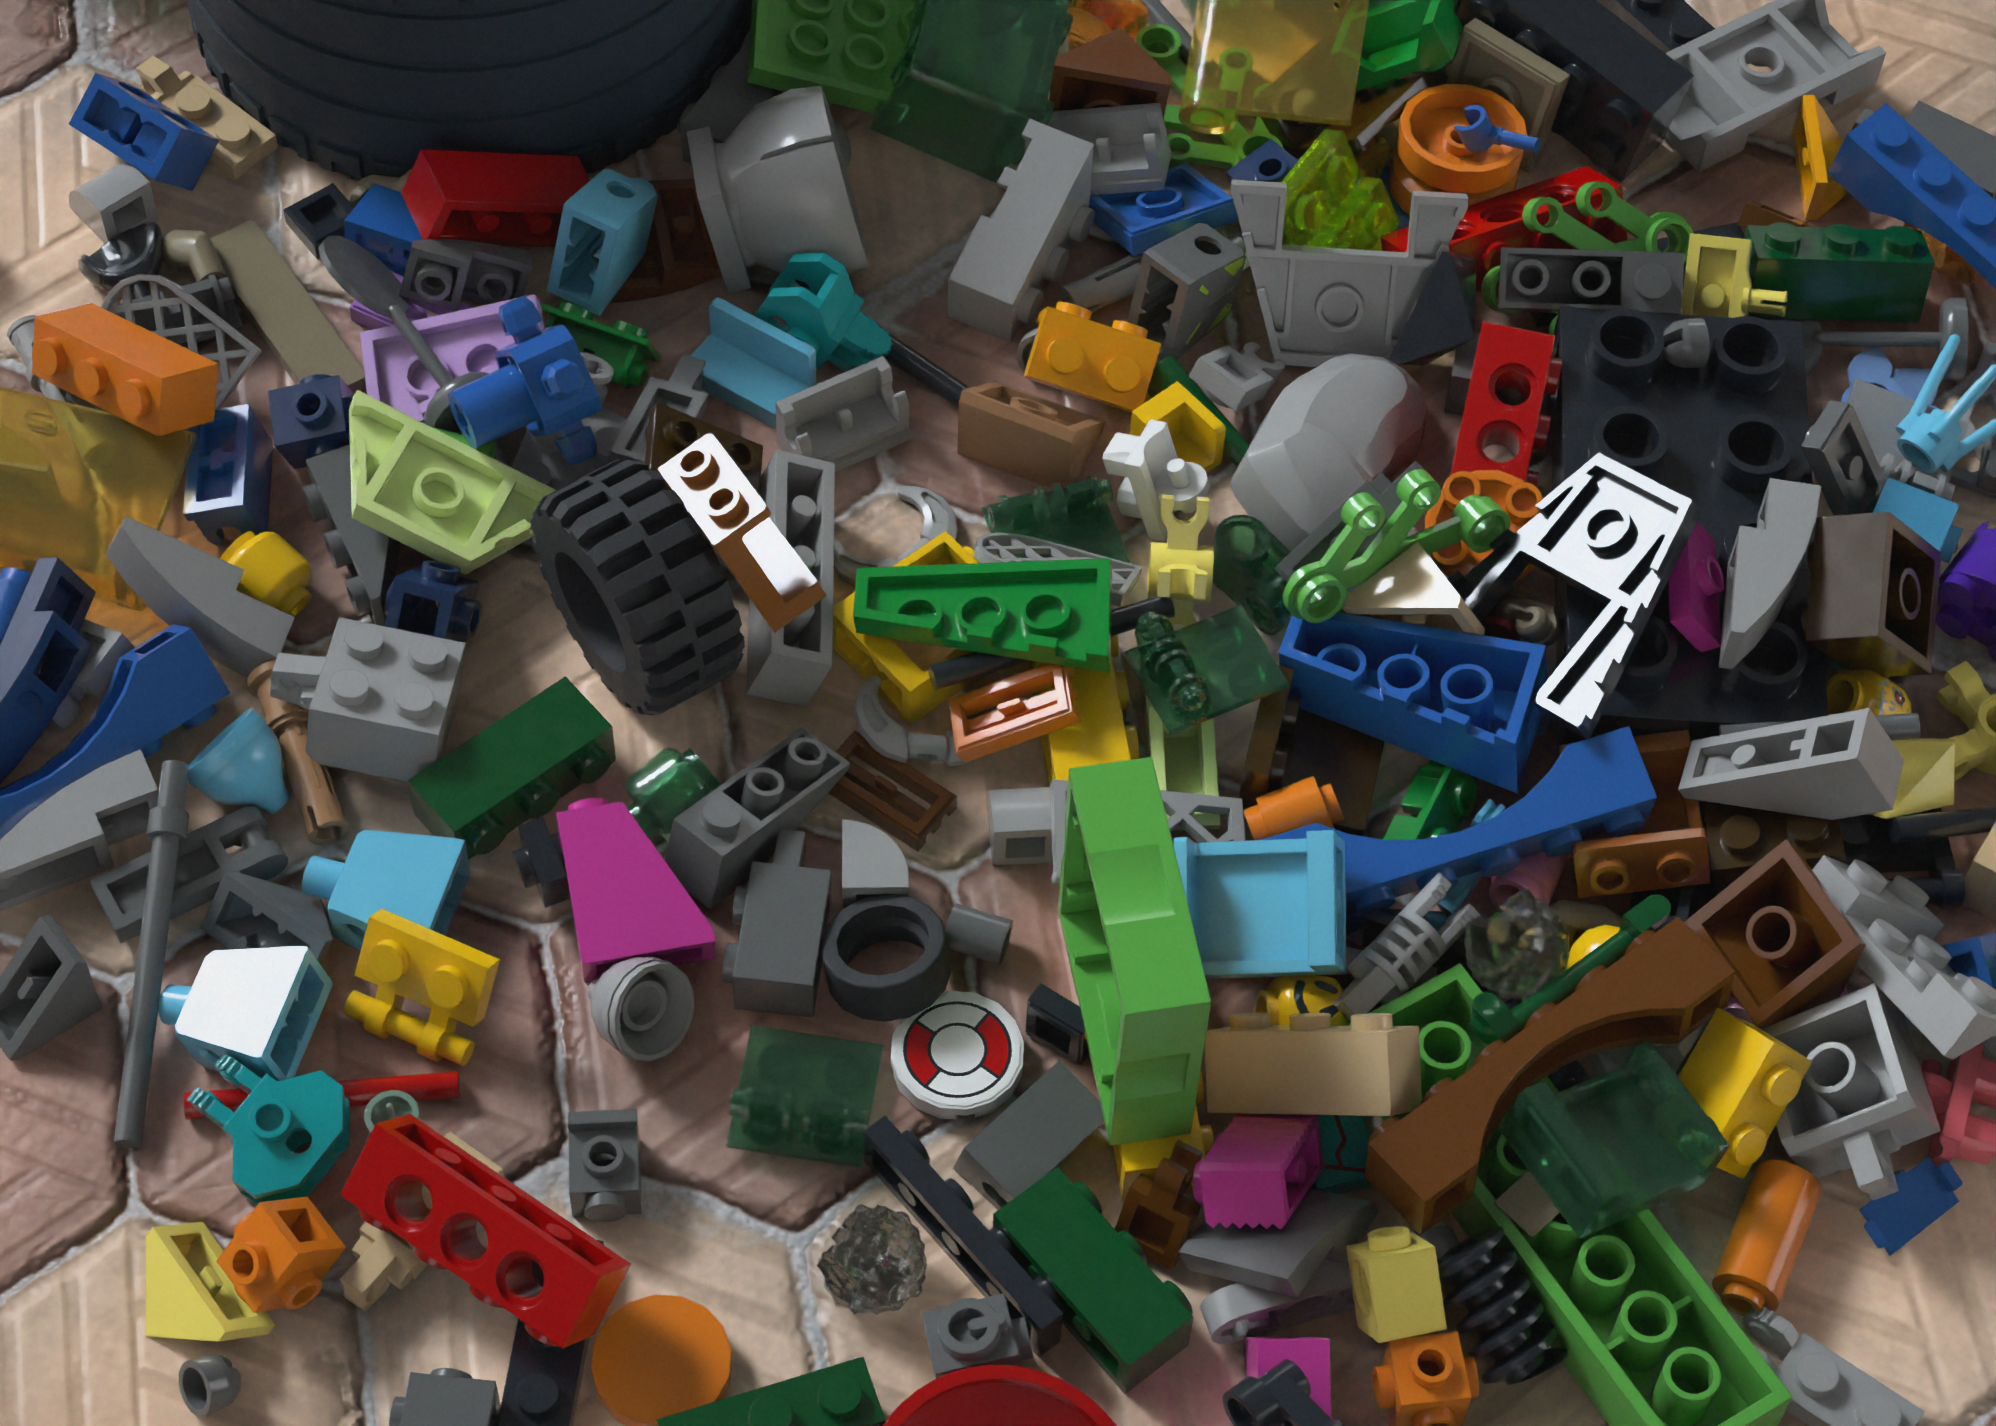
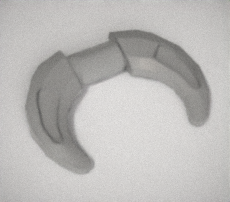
M901 486L898 488V497L916 506L923 515L924 524L920 533L921 540L898 556L896 560L891 557L866 560L848 553L840 541L834 538V570L844 581L855 586L857 568L892 567L944 531H947L957 541L958 531L955 512L943 497L929 489L916 486Z
M872 675L862 684L855 700L854 717L859 732L874 750L887 758L906 763L907 758L943 761L946 759L947 767L969 763L962 760L956 754L953 730L947 731L945 736L909 733L907 735L905 727L888 717L880 706L878 699V689L881 683L880 677ZM966 684L963 694L977 688L974 685ZM991 708L968 716L967 720L990 713Z

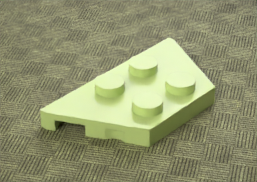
M359 390L353 396L349 408L351 507L353 519L439 562L457 566L460 568V572L465 575L535 535L531 530L533 512L543 497L557 490Z

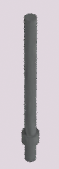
M167 760L162 763L157 807L150 809L146 838L152 842L114 1135V1144L125 1148H138L142 1145L179 845L184 844L187 840L190 815L184 811L189 765L178 760Z

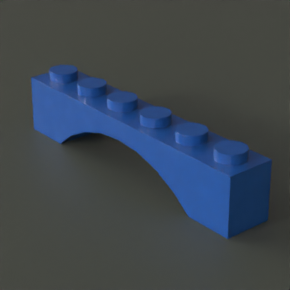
M1885 103L1846 135L1828 174L1870 212L1901 220L1921 229L1947 245L1967 261L1996 290V201Z
M172 624L118 659L106 693L90 720L71 742L37 770L0 788V839L28 813L69 784L95 769L141 749L146 759L163 747L164 743L161 737L180 725L184 729L195 727L217 712L218 709L214 703L230 694V691L191 627Z
M1628 726L1567 745L1551 770L1524 798L1494 818L1460 832L1427 839L1382 840L1347 834L1319 823H1313L1262 840L1307 838V831L1334 830L1345 841L1346 913L1357 910L1358 915L1365 916L1369 915L1372 908H1389L1395 903V897L1418 890L1421 891L1438 873L1442 874L1452 884L1449 888L1451 889L1458 883L1457 878L1482 871L1485 877L1497 876L1516 868L1521 863L1520 858L1543 851L1546 857L1561 856L1572 852V845L1575 842L1583 841L1582 839L1606 832L1609 838L1631 834L1641 829L1645 825V820L1650 818L1657 795Z

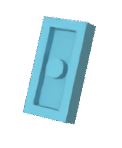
M717 297L709 305L710 334L691 355L706 361L702 375V382L704 383L702 390L776 429L775 402L817 385L816 350L811 345Z

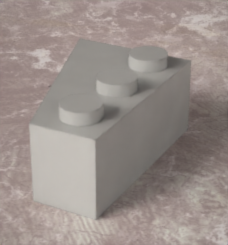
M1029 119L1022 133V138L1025 139V151L1017 170L1005 166L997 182L999 187L1007 189L1003 198L990 218L984 215L980 216L948 279L947 317L1008 342L1013 340L1023 323L1031 324L1035 320L1043 301V291L1050 281L1057 283L1061 279L1069 260V250L1075 241L1084 242L1095 218V210L1089 208L1094 144L1032 119Z

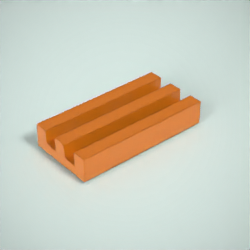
M1047 663L950 698L949 706L956 754L965 762H969L1082 722L1080 710L1074 704V701L1078 700L1077 689L1071 683V679L1075 678L1073 667ZM1055 685L1054 690L1045 692L1043 694L1031 697L1023 701L1020 699L1021 697ZM997 706L998 710L967 720L968 716Z

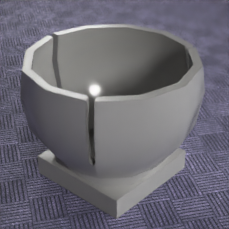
M821 86L790 89L755 105L724 143L714 142L710 126L686 132L698 202L728 294L751 288L749 277L751 268L760 266L780 274L793 254L826 253L844 265L848 275L870 267L836 130L831 128L834 127V123Z

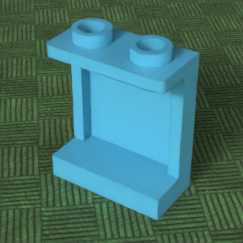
M1334 830L1307 831V838L1196 843L1188 837L1174 838V850L1206 979L1347 974L1345 841Z

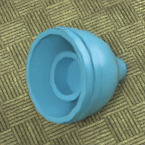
M253 707L246 710L226 727L189 764L188 783L195 789L198 788L210 799L225 805L255 806L273 815L291 798L283 778L282 751L277 736L266 724V719Z

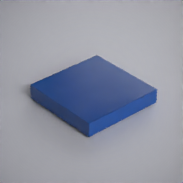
M1187 163L1168 169L1164 190L1090 195L1089 208L1095 210L1093 223L1133 256L1144 253L1149 248L1197 223L1207 224L1215 229L1239 220L1233 198Z

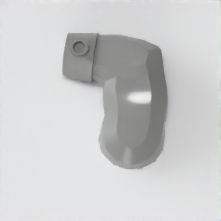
M1349 353L1329 359L1285 387L1259 426L1247 452L1231 479L1233 494L1251 520L1282 550L1290 554L1366 481L1371 483L1381 473L1389 478L1416 458L1424 437L1427 405L1418 383L1403 368L1382 357ZM1413 527L1406 537L1419 531ZM1361 584L1351 587L1347 591L1352 592Z

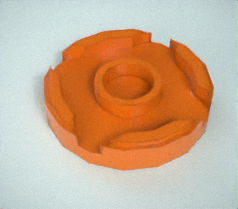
M654 1294L628 1302L605 1321L593 1342L590 1368L599 1401L617 1422L625 1426H657L656 1419L724 1398L730 1387L732 1350L724 1326L706 1307L683 1296Z

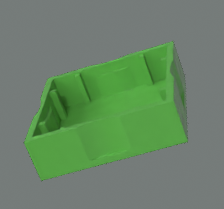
M1152 757L1069 768L1065 812V845L1061 861L1058 914L1084 1022L1109 1145L1113 1146L1191 1134L1211 999Z

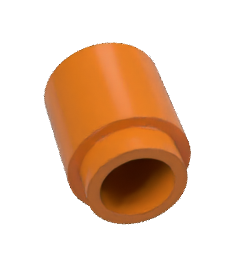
M1314 776L1257 797V805L1243 810L1254 841L1313 823H1319L1334 829V823L1345 820L1331 784L1329 783L1318 788Z

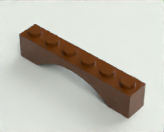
M1676 917L1657 932L1652 928L1644 931L1629 945L1625 956L1608 968L1604 965L1593 968L1581 979L1576 986L1575 992L1558 1005L1549 1002L1541 1006L1528 1019L1524 1030L1506 1043L1503 1040L1492 1042L1477 1056L1472 1068L1454 1081L1449 1077L1442 1079L1425 1094L1419 1107L1402 1119L1398 1116H1393L1378 1126L1368 1140L1365 1178L1422 1235L1473 1197L1479 1164L1493 1132L1512 1105L1536 1083L1573 1061L1604 1050L1638 1044L1679 1043L1711 1019L1717 1008L1723 1010L1727 1007L1735 970L1679 917Z

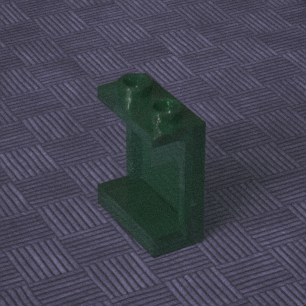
M1650 1041L1636 1045L1625 1063L1619 1068L1556 1094L1551 1091L1545 1081L1523 1089L1499 1127L1501 1133L1579 1239L1703 1185L1729 1148L1728 1142L1719 1132L1715 1122L1706 1115L1680 1081L1672 1066L1663 1059Z

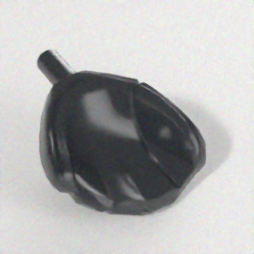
M150 222L127 229L119 234L117 238L109 240L92 255H82L78 263L79 270L89 282L105 291H110L121 280L137 274L158 275L163 259L161 228L156 222ZM143 280L130 285L131 294L134 292L136 299L151 295L148 289L150 287L149 281Z

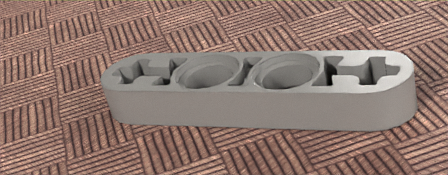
M1448 1226L1431 1227L1422 1235L1417 1231L1413 1232L1435 1246L1438 1266L1443 1262L1441 1257L1448 1250L1459 1244L1453 1229ZM1348 1258L1345 1263L1324 1259L1298 1298L1242 1283L1231 1284L1211 1293L1202 1301L1200 1309L1212 1341L1217 1344L1239 1342L1244 1340V1337L1260 1336L1355 1308Z

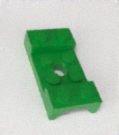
M1351 0L1330 55L1350 94L1369 87L1382 89L1394 83L1399 77L1420 70L1423 72H1433L1445 66L1450 60H1453L1463 31V26L1454 11L1457 0Z

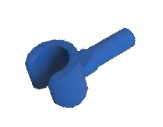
M1470 105L1463 110L1470 126L1455 125L1454 127L1463 145L1468 151L1473 153L1487 150L1493 144L1506 145L1534 153L1538 151L1540 146L1539 138L1494 126L1486 110L1480 105Z

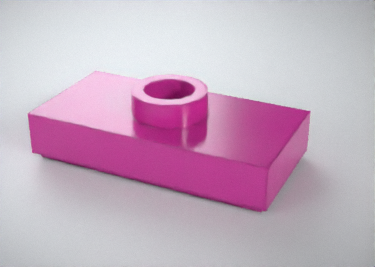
M1697 521L1668 580L1669 618L1676 629L1696 649L1704 652L1721 646L1718 593L1724 590V578L1716 558V541Z

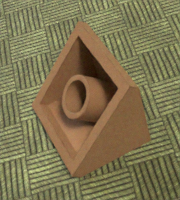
M992 381L962 390L959 399L957 454L1069 495L1102 433L1105 421L1004 383Z

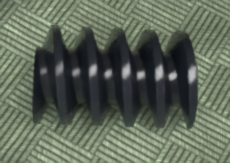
M1503 1226L1484 1230L1457 1244L1441 1257L1443 1262L1438 1266L1440 1282L1453 1281L1456 1286L1443 1300L1444 1308L1466 1306L1469 1311L1455 1326L1456 1332L1458 1331V1334L1479 1331L1482 1336L1468 1351V1355H1472L1474 1359L1492 1356L1495 1361L1482 1375L1481 1380L1483 1384L1505 1382L1506 1385L1523 1382L1550 1370L1568 1356V1352L1564 1348H1548L1557 1336V1331L1552 1323L1533 1324L1544 1311L1541 1300L1535 1297L1519 1299L1531 1285L1527 1273L1516 1272L1506 1274L1518 1260L1514 1248L1502 1247L1492 1249L1505 1234Z

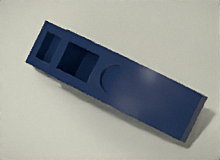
M58 557L38 558L0 645V784L21 762L42 735L58 711L57 708L75 682L92 647L79 634V631L96 591Z

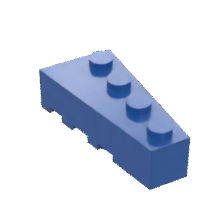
M1337 612L1333 617L1321 623H1310L1293 615L1291 616L1278 656L1280 666L1294 669L1290 694L1302 696L1301 709L1518 794L1542 713L1531 700L1547 681L1546 645Z

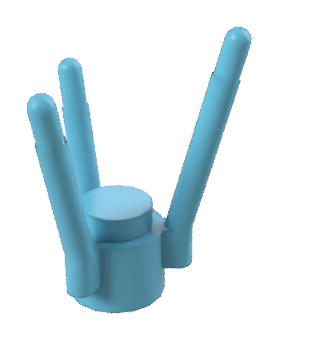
M1957 334L1949 337L1909 414L1896 427L1897 432L1902 435L1897 441L1899 451L1905 459L1912 462L1913 466L1926 473H1934L1938 468L1948 472L1962 456L1996 435L1995 418L1959 442L1958 437L1962 434V428L1958 421L1996 379V364L1991 365L1948 412L1934 409L1930 414L1925 413L1960 344L1961 338Z

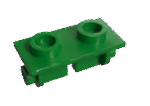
M561 302L559 308L540 303L542 314L548 321L545 328L564 325L574 338L580 352L587 353L588 351L594 353L595 356L608 362L614 369L610 383L626 389L631 388L632 385L642 387L649 372V365L643 363L644 358L657 362L661 359L660 354L647 339L649 334L633 324L616 320L613 327L593 321L594 314L578 305Z
M1429 760L1427 764L1419 766L1400 804L1404 813L1416 814L1418 817L1395 814L1382 840L1427 839L1456 833L1464 817L1469 816L1474 809L1477 798L1475 781L1471 779L1469 774L1433 760Z

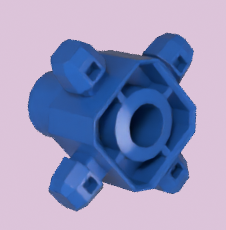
M521 296L499 306V319L505 336L512 335L515 343L495 351L498 370L448 393L451 411L463 436L471 447L476 449L526 426L532 436H548L556 432L558 438L553 442L562 458L570 465L579 464L596 456L597 443L591 426H584L582 419L602 411L601 401L574 338L564 325L550 326L540 330L538 323L543 321L534 303L526 296Z

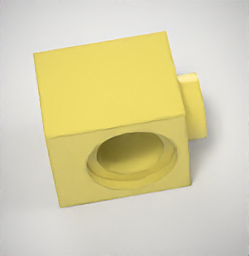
M1393 1226L1373 1230L1367 1234L1368 1241L1346 1246L1357 1326L1359 1329L1378 1343L1447 1329L1434 1245L1415 1233L1410 1232L1407 1227Z

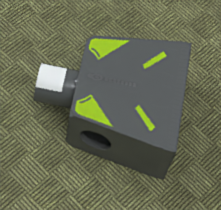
M1197 223L1143 253L1127 322L1147 329L1146 339L1161 343L1157 357L1159 360L1169 355H1173L1178 360L1229 315L1233 309L1242 271L1250 266L1244 240L1239 236L1225 238L1209 225Z

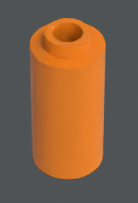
M1766 1160L1759 1163L1756 1167L1712 1280V1287L1721 1297L1722 1304L1738 1315L1745 1316L1752 1306L1757 1312H1761L1763 1307L1774 1312L1780 1305L1822 1194V1186L1819 1180L1804 1168L1781 1160Z

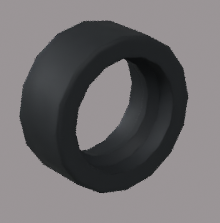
M884 894L863 898L842 909L826 926L820 944L830 995L842 1010L864 1020L888 1022L909 1018L930 1007L946 990L952 971L943 921L929 905L909 896ZM891 940L904 941L925 950L914 964L895 973L885 975L863 974L848 967V963L858 952L875 943Z

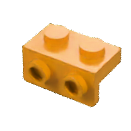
M1059 301L1056 308L1048 306L1041 310L1035 324L1039 326L1023 378L1130 413L1144 403L1161 347V343L1146 339L1147 329L1120 320H1114L1112 327L1091 321L1092 312L1090 310L1067 302Z

